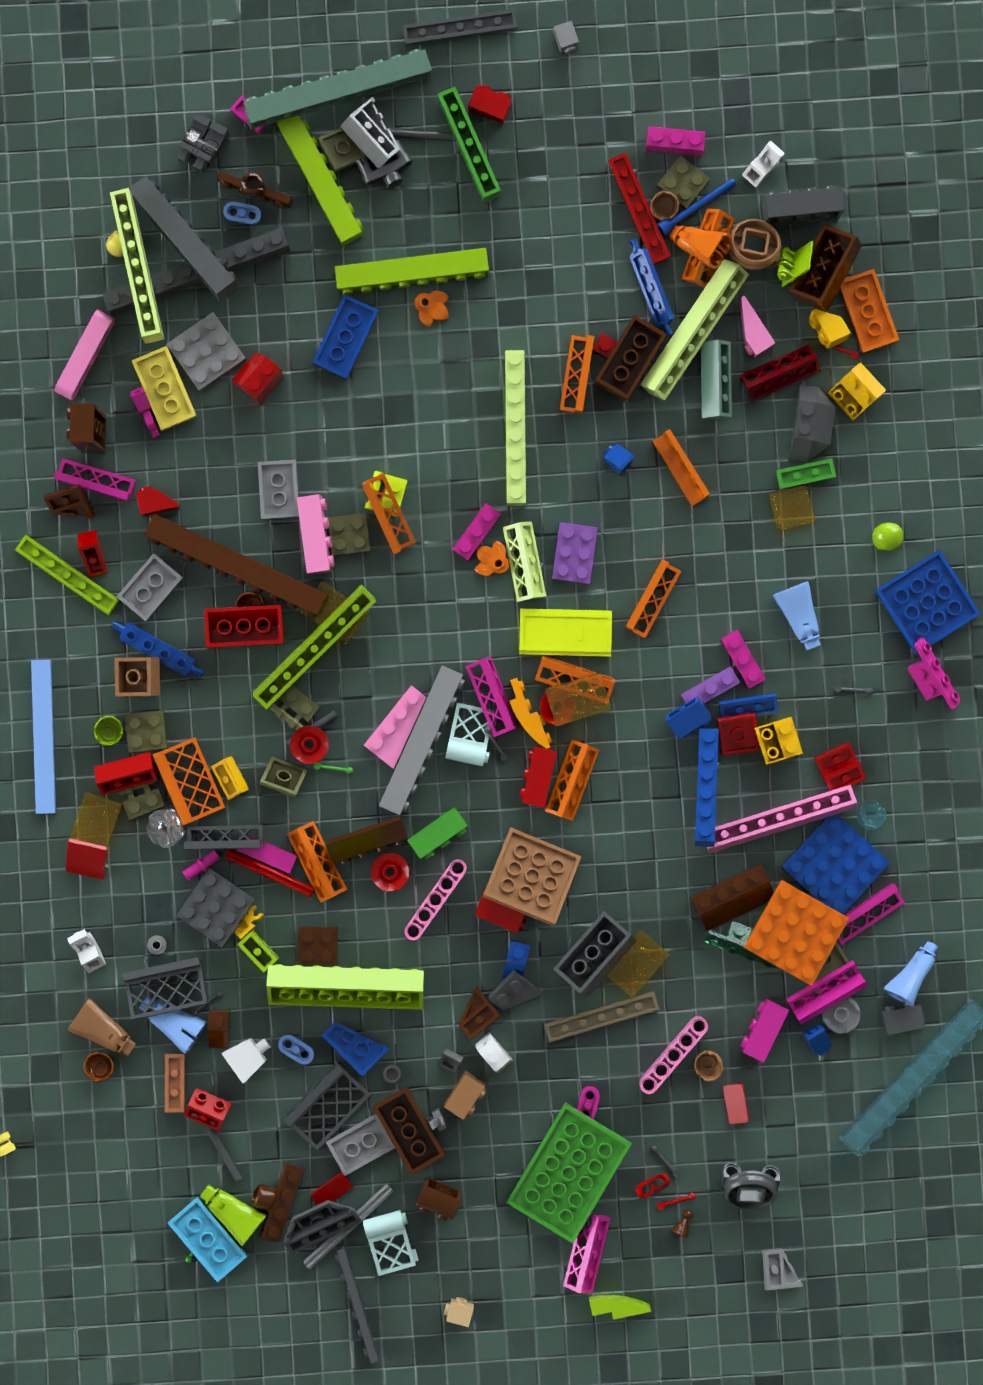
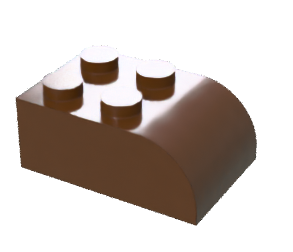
M425 1177L416 1205L419 1206L418 1209L426 1213L432 1211L443 1220H453L461 1202V1191Z

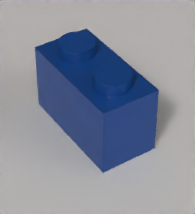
M699 696L694 697L666 715V722L678 739L690 736L693 730L698 727H705L711 720V714Z

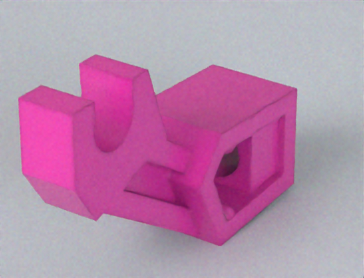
M143 387L131 391V397L139 414H143L152 437L159 436V430L150 411L152 408Z

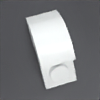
M770 141L758 157L749 164L742 176L754 187H757L777 166L785 153Z
M84 929L67 938L69 945L77 952L81 965L88 973L106 965L102 952L90 932L87 933Z

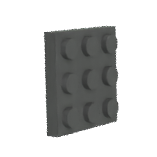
M208 868L176 916L221 948H224L256 899L212 868Z

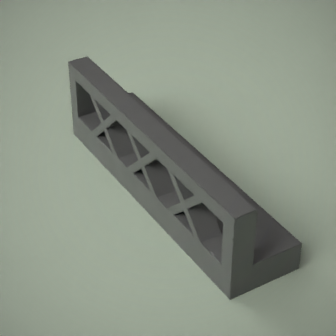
M264 825L187 827V841H184V849L264 848ZM237 829L242 836L238 840H232L228 835ZM252 829H259V840H251L247 834ZM199 830L205 836L200 841H193V831ZM214 830H219L223 834L219 841H214L209 836Z

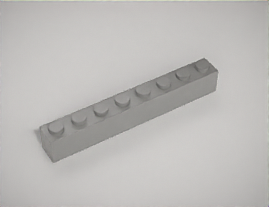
M443 665L441 666L381 799L380 807L398 815H401L402 812L406 813L410 804L407 802L409 795H414L418 786L415 784L417 777H422L425 771V767H423L425 759H430L433 750L430 748L433 742H438L441 732L438 730L441 724L445 726L449 717L446 714L449 707L453 708L457 697L454 696L456 690H461L465 682L462 679L463 674Z

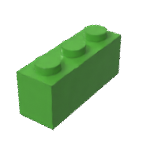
M454 807L407 841L420 859L423 857L428 859L435 854L433 851L435 848L440 846L442 849L451 843L449 840L451 837L456 835L458 838L466 832L465 828L468 825Z

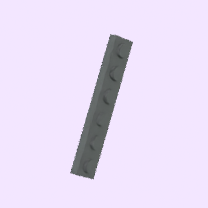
M515 9L402 25L405 46L518 30Z
M343 1245L337 1248V1253H335L336 1262L342 1266L343 1272H340L343 1284L347 1283L348 1286L346 1295L348 1301L352 1302L354 1306L352 1315L354 1321L358 1320L360 1326L357 1329L360 1340L364 1339L366 1347H363L366 1359L369 1358L371 1363L379 1360V1354L346 1246Z

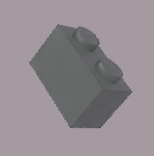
M914 1002L913 1006L903 1003L904 1006L896 1007V1005L885 1006V1010L880 1011L884 1033L892 1035L926 1028L921 1005Z

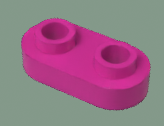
M584 1087L580 1093L577 1110L580 1112L587 1111L589 1113L588 1116L592 1119L595 1118L600 1099V1093L596 1087ZM588 1092H592L594 1096L593 1098L588 1099L586 1097V1094Z

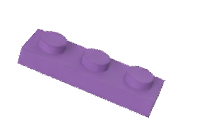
M730 666L681 694V697L686 703L699 696L702 702L706 703L739 684L740 681Z

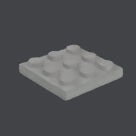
M214 312L167 343V346L199 392L247 360Z

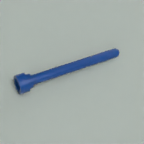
M730 179L672 219L659 222L657 226L663 237L669 235L675 225L735 186L736 181Z

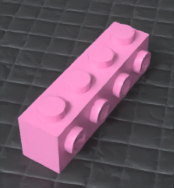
M320 494L297 497L307 574L314 575L332 572V567L335 566L334 557L330 555L329 548H332L331 537L327 535L329 520L328 517L325 518L324 510H327L325 498L322 499Z

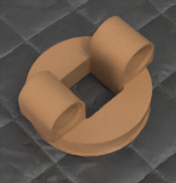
M747 219L738 223L733 228L730 234L732 238L731 248L728 253L723 254L726 259L734 260L743 268L750 270H761L778 266L782 244L779 233L770 223L760 219ZM745 237L764 239L763 252L744 249Z

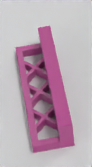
M62 458L59 471H55L53 477L57 481L73 486L79 484L83 489L130 502L136 483L134 479ZM65 465H73L76 473L72 475L63 473ZM89 470L95 478L89 481L82 478L81 473ZM106 475L111 478L113 483L105 486L100 483L99 479ZM122 481L129 482L128 492L119 490L117 484Z
M486 657L466 665L465 667L493 737L519 728L492 658ZM481 665L483 670L481 678L474 675L472 667ZM482 682L490 687L488 696L481 693L480 687ZM489 700L497 705L495 714L487 708ZM497 718L502 720L506 727L498 732L494 725Z
M889 884L844 914L849 918L845 926L850 927L848 936L842 939L839 936L838 942L840 945H843L905 903L898 893L899 890L895 884ZM894 894L899 902L893 906L886 905V899ZM876 905L882 906L878 916L869 915L870 909ZM860 916H866L863 926H853L855 919Z
M852 960L817 980L812 986L809 985L786 998L793 1014L802 1025L867 987V983ZM853 969V972L849 973L848 975H845L847 971ZM836 979L834 983L828 985L831 980ZM819 989L817 993L811 994L814 990ZM802 999L798 1004H793L795 1001Z
M593 1213L589 1216V1218H592L591 1226L587 1229L584 1224L573 1243L563 1284L564 1287L578 1293H593L611 1219L608 1216L595 1215ZM583 1236L587 1240L585 1247L581 1245V1238ZM580 1255L582 1258V1263L578 1267L576 1259L577 1256ZM574 1274H576L578 1279L576 1286L570 1284Z

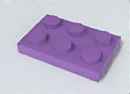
M560 522L552 575L553 580L590 585L598 527Z

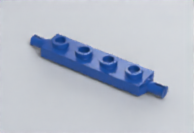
M632 239L629 243L633 252L629 258L656 327H663L664 332L667 334L666 337L671 336L673 332L670 323L674 316L648 249H640L637 239Z
M116 621L112 623L111 628L120 632L119 639L150 657H160V663L185 677L190 673L200 678L203 676L202 674L205 671L195 666L196 659L130 622L125 626Z

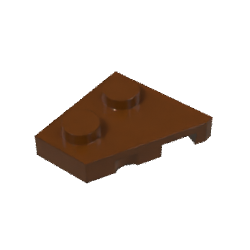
M476 987L458 1025L467 1037L472 1040L501 1015L481 990Z

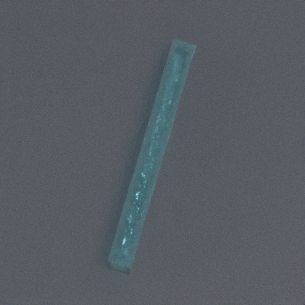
M969 999L838 1139L857 1157L866 1154L870 1149L869 1145L882 1137V1131L886 1127H891L896 1122L895 1117L900 1112L904 1113L909 1108L910 1101L913 1098L917 1099L923 1093L922 1089L926 1084L930 1085L936 1079L935 1075L940 1070L943 1071L948 1067V1061L953 1056L957 1057L963 1049L961 1047L966 1042L970 1043L975 1038V1032L979 1028L983 1029V1008L974 1000Z

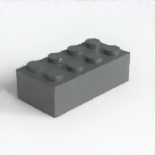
M836 185L827 186L825 189L820 190L817 187L807 188L806 191L800 192L798 189L788 190L787 193L772 191L765 196L761 204L763 221L770 223L772 226L840 219L845 210L842 187L837 188Z
M603 911L553 970L577 992L587 998L635 944L637 939Z

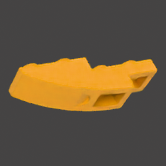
M518 678L510 680L516 699L510 700L509 703L517 720L539 745L545 749L550 748L549 744L552 743L549 732L545 733L544 731L545 720L538 712L530 714L529 710H532L529 699L524 698L523 692L526 690L523 682L518 681Z

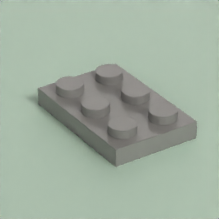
M296 459L257 462L261 520L299 517Z
M153 553L116 597L147 622L184 578Z
M376 1113L326 1141L344 1176L395 1148Z

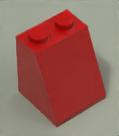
M255 352L231 382L257 404L261 405L285 376L281 368L268 357Z

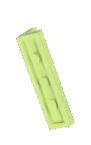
M519 522L503 527L517 602L545 597V586L532 522ZM511 529H515L516 532L514 540L511 538ZM516 548H518L520 552L518 559L515 557L514 554ZM519 567L523 568L522 577L518 575ZM523 585L527 588V596L522 595L521 589Z

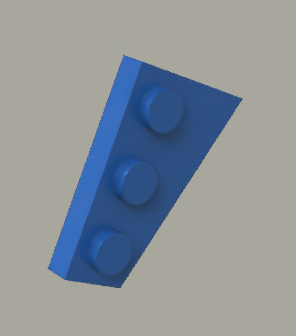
M334 1022L321 1035L361 1076L389 1050V1048L337 1022Z

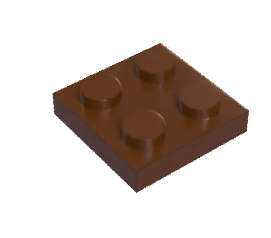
M299 926L298 965L337 966L338 927Z

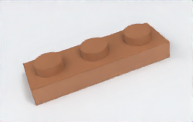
M184 1053L165 1054V1113L185 1112Z

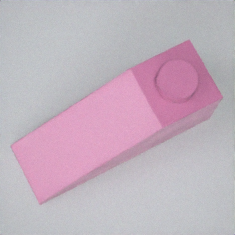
M744 295L739 301L745 344L744 349L749 356L752 355L755 359L772 348L775 342Z

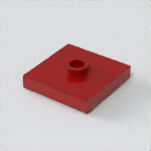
M755 712L717 718L722 756L760 751L759 741L754 729L757 727Z

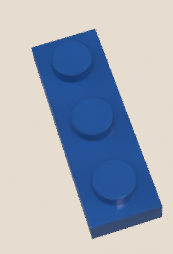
M772 693L720 701V717L755 712L756 717L778 714L777 695Z

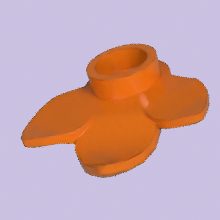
M436 290L430 294L421 293L417 295L414 304L416 309L419 310L420 321L430 327L433 319H448V310L444 303L448 300L449 296L442 291ZM422 299L427 300L426 306L422 305Z
M496 541L492 548L488 546L477 548V557L481 562L474 570L478 574L490 576L493 573L503 574L508 570L509 560L506 558V548L502 543ZM502 561V565L497 567V562Z

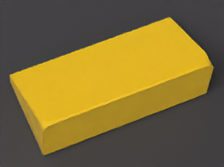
M232 756L211 766L228 800L249 790Z

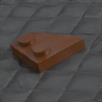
M79 484L46 494L43 498L54 515H68L71 517L83 515L88 516V519L95 517V513Z

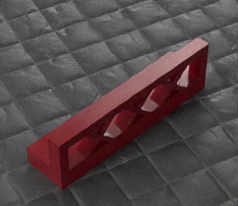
M808 344L739 376L747 389L749 399L753 402L818 373L821 369L817 355ZM804 353H809V355L804 358L800 357V355ZM787 361H790V362H791V364L782 365L784 362H787ZM774 369L773 372L765 373L766 370ZM757 377L755 380L747 381L748 378Z

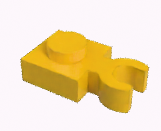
M255 905L251 907L248 915L245 916L235 931V934L241 940L256 928L253 922L261 920L264 916L263 913L254 916V911L258 908Z

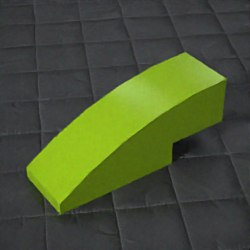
M597 1295L589 1297L592 1316L611 1312L613 1320L651 1312L648 1303L627 1296Z

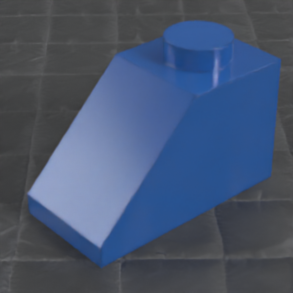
M616 444L614 447L610 445L605 450L603 460L620 475L633 462L635 456L619 444Z
M511 940L503 978H506L513 970L523 976L530 944Z
M819 1024L802 1033L815 1055L819 1054L822 1056L830 1051L829 1047L833 1046L824 1027Z

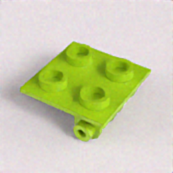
M810 241L795 252H792L789 247H784L781 250L777 276L782 280V287L810 270L813 241Z

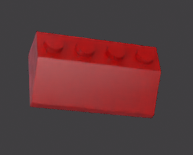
M281 605L204 609L206 648L208 649L285 645Z

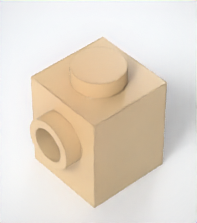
M451 1298L450 1304L446 1303L444 1315H447L446 1321L469 1327L474 1304L467 1303V1300L464 1298Z

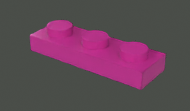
M485 503L452 550L468 561L499 519L501 513Z
M738 630L720 639L748 689L766 680Z

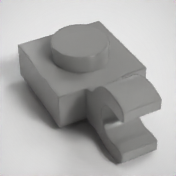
M440 1109L433 1110V1116L430 1117L431 1121H429L431 1129L433 1130L438 1127L439 1131L446 1129L447 1125Z

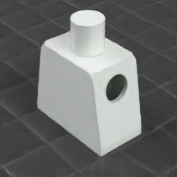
M490 1032L475 1044L477 1051L496 1073H499L513 1061Z
M249 1038L225 1050L222 1055L241 1082L245 1083L267 1060L263 1053L270 1049L271 1046L265 1038L257 1044L252 1038Z

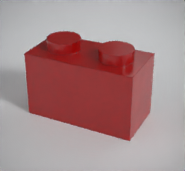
M476 85L468 104V111L503 125L512 105V99L504 92L497 93L492 91V88L487 85Z

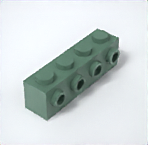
M719 339L704 342L700 351L702 419L721 420L732 418L731 342Z

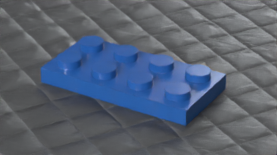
M344 294L312 364L347 380L379 310Z

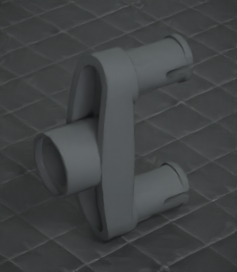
M400 140L396 141L400 148L395 154L396 160L375 171L370 167L366 157L361 158L362 162L360 159L356 161L355 164L363 175L362 179L366 186H374L385 182L387 188L392 189L402 183L403 180L400 174L413 161L410 155L406 154Z

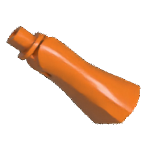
M683 225L680 227L674 226L669 234V239L673 240L681 249L713 269L720 266L724 258L721 253H728L732 243L731 235L728 233L708 231Z

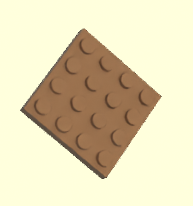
M510 827L482 897L555 926L582 856Z

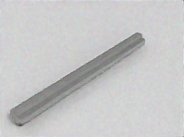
M385 1184L356 1211L361 1221L393 1193V1188L389 1184ZM358 1224L327 1238L304 1260V1265L311 1269Z

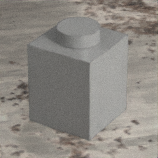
M572 21L554 26L553 34L560 54L564 52L570 54L576 51V48L579 46V40Z

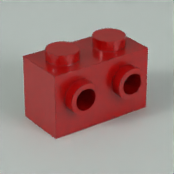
M196 1088L187 1105L184 1116L216 1131H220L232 1103Z

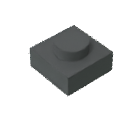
M446 1048L438 1065L455 1073L463 1057Z

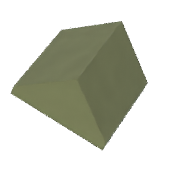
M271 757L259 784L290 796L298 797L308 769Z

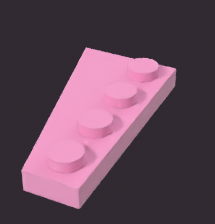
M411 685L364 746L394 769L427 697Z

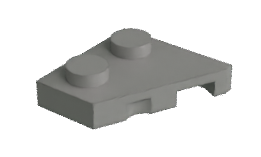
M783 1249L762 1250L765 1290L803 1287Z

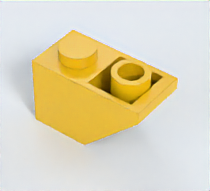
M818 309L812 310L809 316V323L813 329H816L819 341L822 345H825L827 350L847 341L851 332L842 317Z

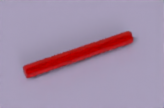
M232 849L227 851L225 858L308 897H311L314 893V888Z

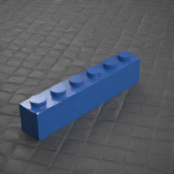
M699 728L695 846L700 847L715 846L719 729Z

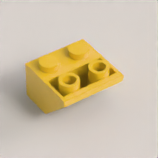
M860 362L828 394L852 420H855L886 389Z
M792 717L754 728L766 765L803 754Z

